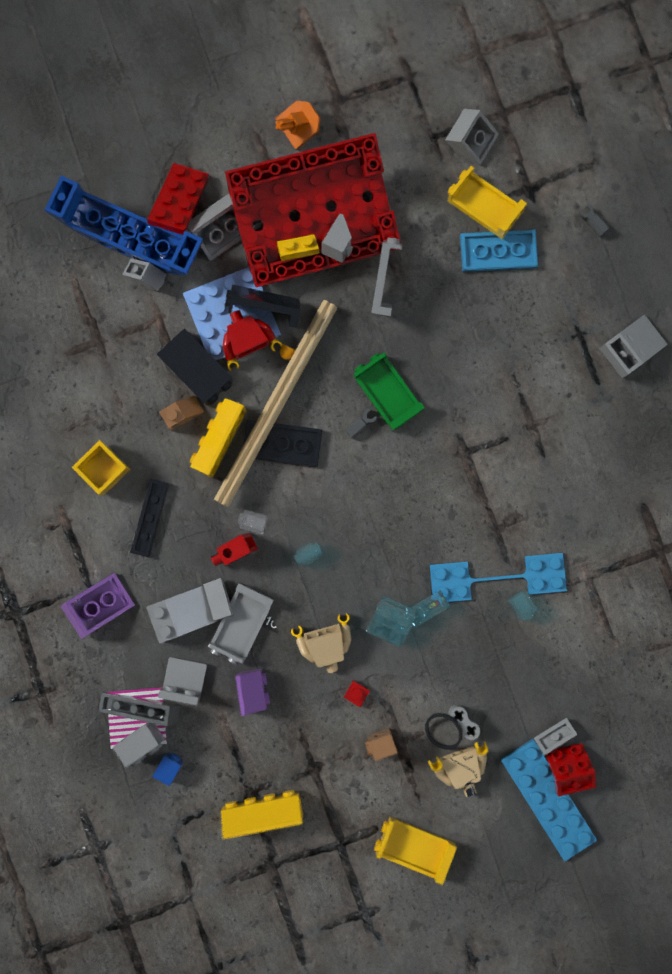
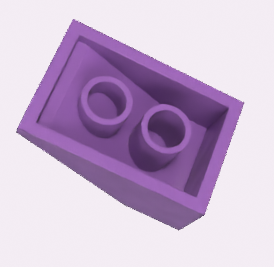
M113 573L65 602L61 608L80 638L83 639L135 604L116 574Z

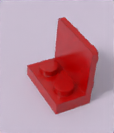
M582 743L558 748L546 755L555 778V789L558 797L596 788L595 770Z

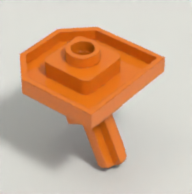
M295 101L275 118V128L284 131L293 147L298 150L319 132L321 118L311 103Z

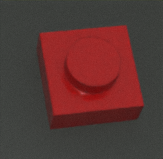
M353 680L343 697L356 706L361 707L370 690Z

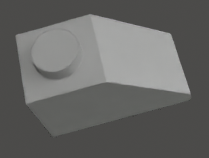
M339 214L322 242V254L341 263L345 257L350 256L353 250V246H351L352 237L343 214Z
M131 258L122 275L148 289L158 291L164 284L167 274L149 262Z

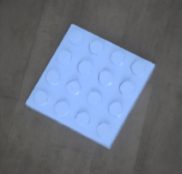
M249 267L183 293L204 348L216 361L226 358L222 347L224 334L227 332V326L233 323L228 313V307H225L227 290H231L233 284L263 291L261 286L255 287ZM239 304L233 305L232 312L240 310L243 318L252 316L253 319H260L271 327L276 338L281 336L272 311Z

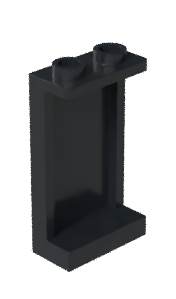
M233 284L231 290H227L225 307H228L229 314H232L234 304L287 314L289 327L297 328L301 311L299 298Z
M185 328L157 353V356L206 406L214 404L219 398L218 395L222 391L226 392L233 385L231 383L233 378Z

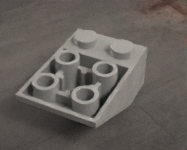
M643 315L599 349L621 378H624L668 344L648 318Z

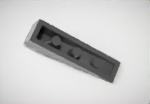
M102 692L98 712L162 726H172L178 724L181 705Z

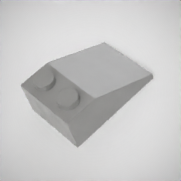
M204 586L146 607L159 644L217 622L213 620Z

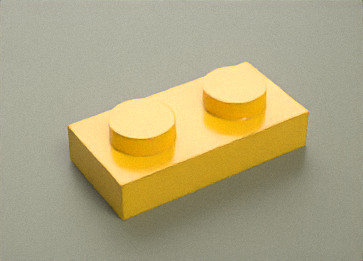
M314 234L277 242L281 261L319 254V247Z

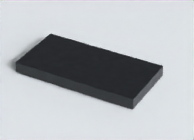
M247 420L244 443L257 421ZM274 423L255 460L318 468L323 430Z

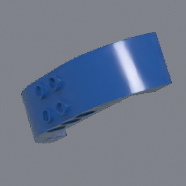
M60 176L45 208V212L77 233L127 257L149 262L161 271L174 275L185 276L188 274L203 242V238L187 231L181 235L149 225L147 219L85 192L79 183L64 176Z

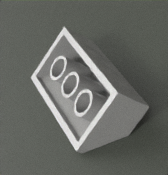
M229 194L192 218L187 228L191 234L203 238L200 248L209 261L241 240ZM255 220L252 227L256 230L263 223L260 220Z

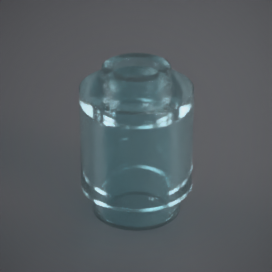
M316 541L296 549L297 554L293 555L298 565L302 564L303 567H306L319 560L323 553Z

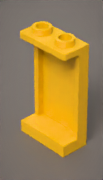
M470 166L468 170L464 169L459 176L458 183H453L449 188L447 202L503 239L522 215L527 203L522 199L518 203L476 175L473 172V166Z
M391 816L388 821H384L381 832H383L381 840L377 839L374 847L376 858L380 859L382 857L434 878L436 883L443 885L457 849L455 842Z

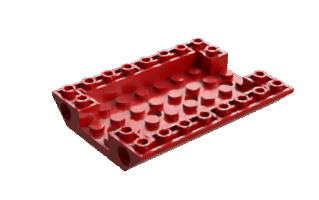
M376 133L225 171L230 199L255 287L379 255L382 252L383 240L387 241L388 237L399 239V243H401L394 211H390L382 177L384 168ZM365 191H369L372 194L370 202H365L362 198ZM330 200L336 204V209L333 212H329L326 209V203ZM292 210L298 211L300 215L299 219L295 222L289 218ZM339 214L344 215L352 237L351 246H353L350 256L345 257L342 263L322 254V242ZM255 220L262 221V230L255 231L252 224ZM315 235L319 254L281 261L277 247L278 241ZM391 248L390 252L398 249Z

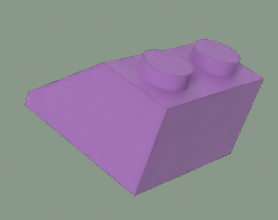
M262 669L239 672L236 675L241 716L266 710L267 704H270L269 692L265 693L264 685H267L266 673H262Z

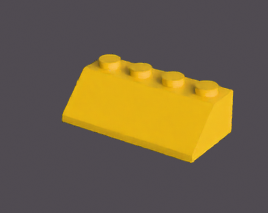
M226 398L223 402H219L216 408L218 413L215 419L211 418L207 426L209 430L206 436L203 435L198 444L200 448L197 453H193L190 459V463H192L191 468L211 478L214 477L247 412L244 405Z
M287 790L283 792V795L275 796L272 793L264 795L262 799L256 800V797L245 799L242 803H237V801L225 803V806L221 809L223 839L302 824L303 810L299 791Z

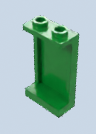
M384 352L381 355L377 353L370 358L371 362L367 365L361 364L354 369L353 378L393 432L422 412L425 407L415 398L387 359L386 353Z

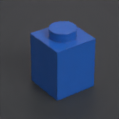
M172 752L170 754L166 753L157 767L153 778L170 786L183 764V761L180 760L181 757Z

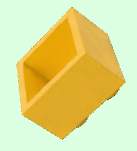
M101 440L72 466L87 484L101 496H104L131 470Z

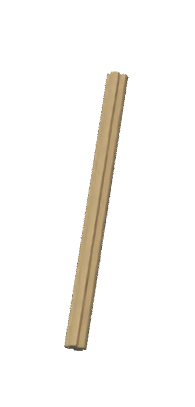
M323 300L216 494L214 498L216 502L226 507H229L335 314L337 310L336 305L331 304L327 300Z

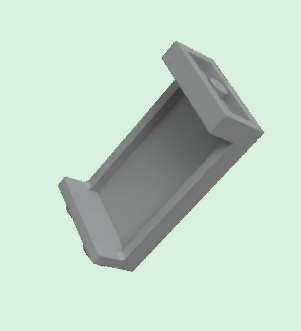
M388 237L387 241L383 240L372 313L391 316L392 304L383 303L381 300L390 249L402 250L403 246L402 243H399V239Z
M239 583L230 602L233 616L221 620L211 643L208 645L211 648V652L218 656L223 654L229 657L228 661L239 665V663L243 664L272 607L274 599Z

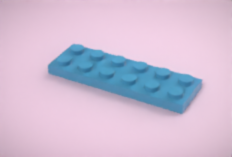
M534 739L529 740L500 759L564 862L597 841L570 796L563 795L558 797L555 789V778L550 765Z

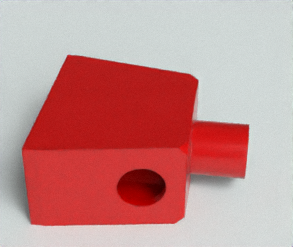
M246 533L217 547L218 553L212 555L211 560L215 566L222 563L226 566L259 549L251 533Z

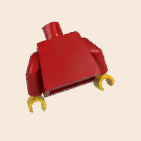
M240 310L230 314L233 323L227 326L222 346L230 371L231 363H235L237 369L239 368L238 359L267 346L275 351L273 348L275 343L282 347V343L275 339L276 336L271 327L262 320L253 319L252 316L243 318Z

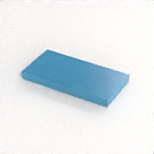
M536 230L508 231L503 239L492 232L460 234L462 272L532 269L538 267Z

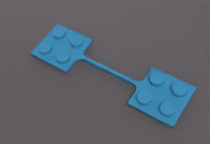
M563 553L524 556L526 570L520 575L476 579L471 578L469 575L468 562L430 565L433 600H440L441 603L472 600L470 586L473 582L520 577L527 580L528 595L567 591Z

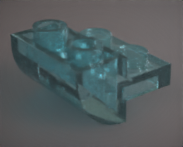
M383 595L371 617L366 632L401 648L418 615V611Z

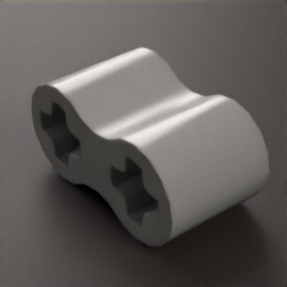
M458 704L451 706L448 715L452 716L460 724L464 737L469 740L478 738L480 728L473 720L468 718L466 710ZM456 710H457L458 712H461V713H460V715H461L460 718L455 717L454 712H455ZM468 726L473 729V733L468 732Z

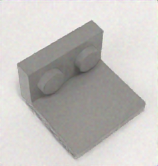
M170 657L163 688L160 689L158 698L198 705L200 703L207 664Z

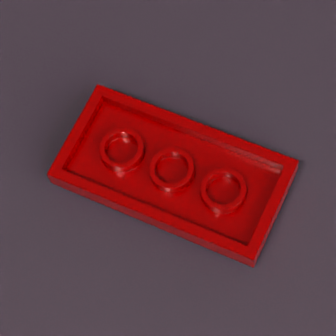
M173 163L148 216L147 223L183 235L207 185L209 173Z

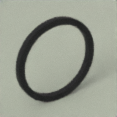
M436 713L431 715L426 721V735L435 746L448 750L460 744L463 737L462 728L452 716L445 713ZM435 717H444L452 721L459 732L457 743L447 746L435 741L429 732L430 720Z

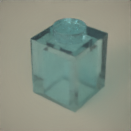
M521 590L506 600L519 620L523 621L525 619V621H528L536 616L535 612L538 609L526 590Z

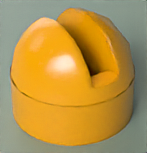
M282 344L280 355L283 359L289 360L296 350Z

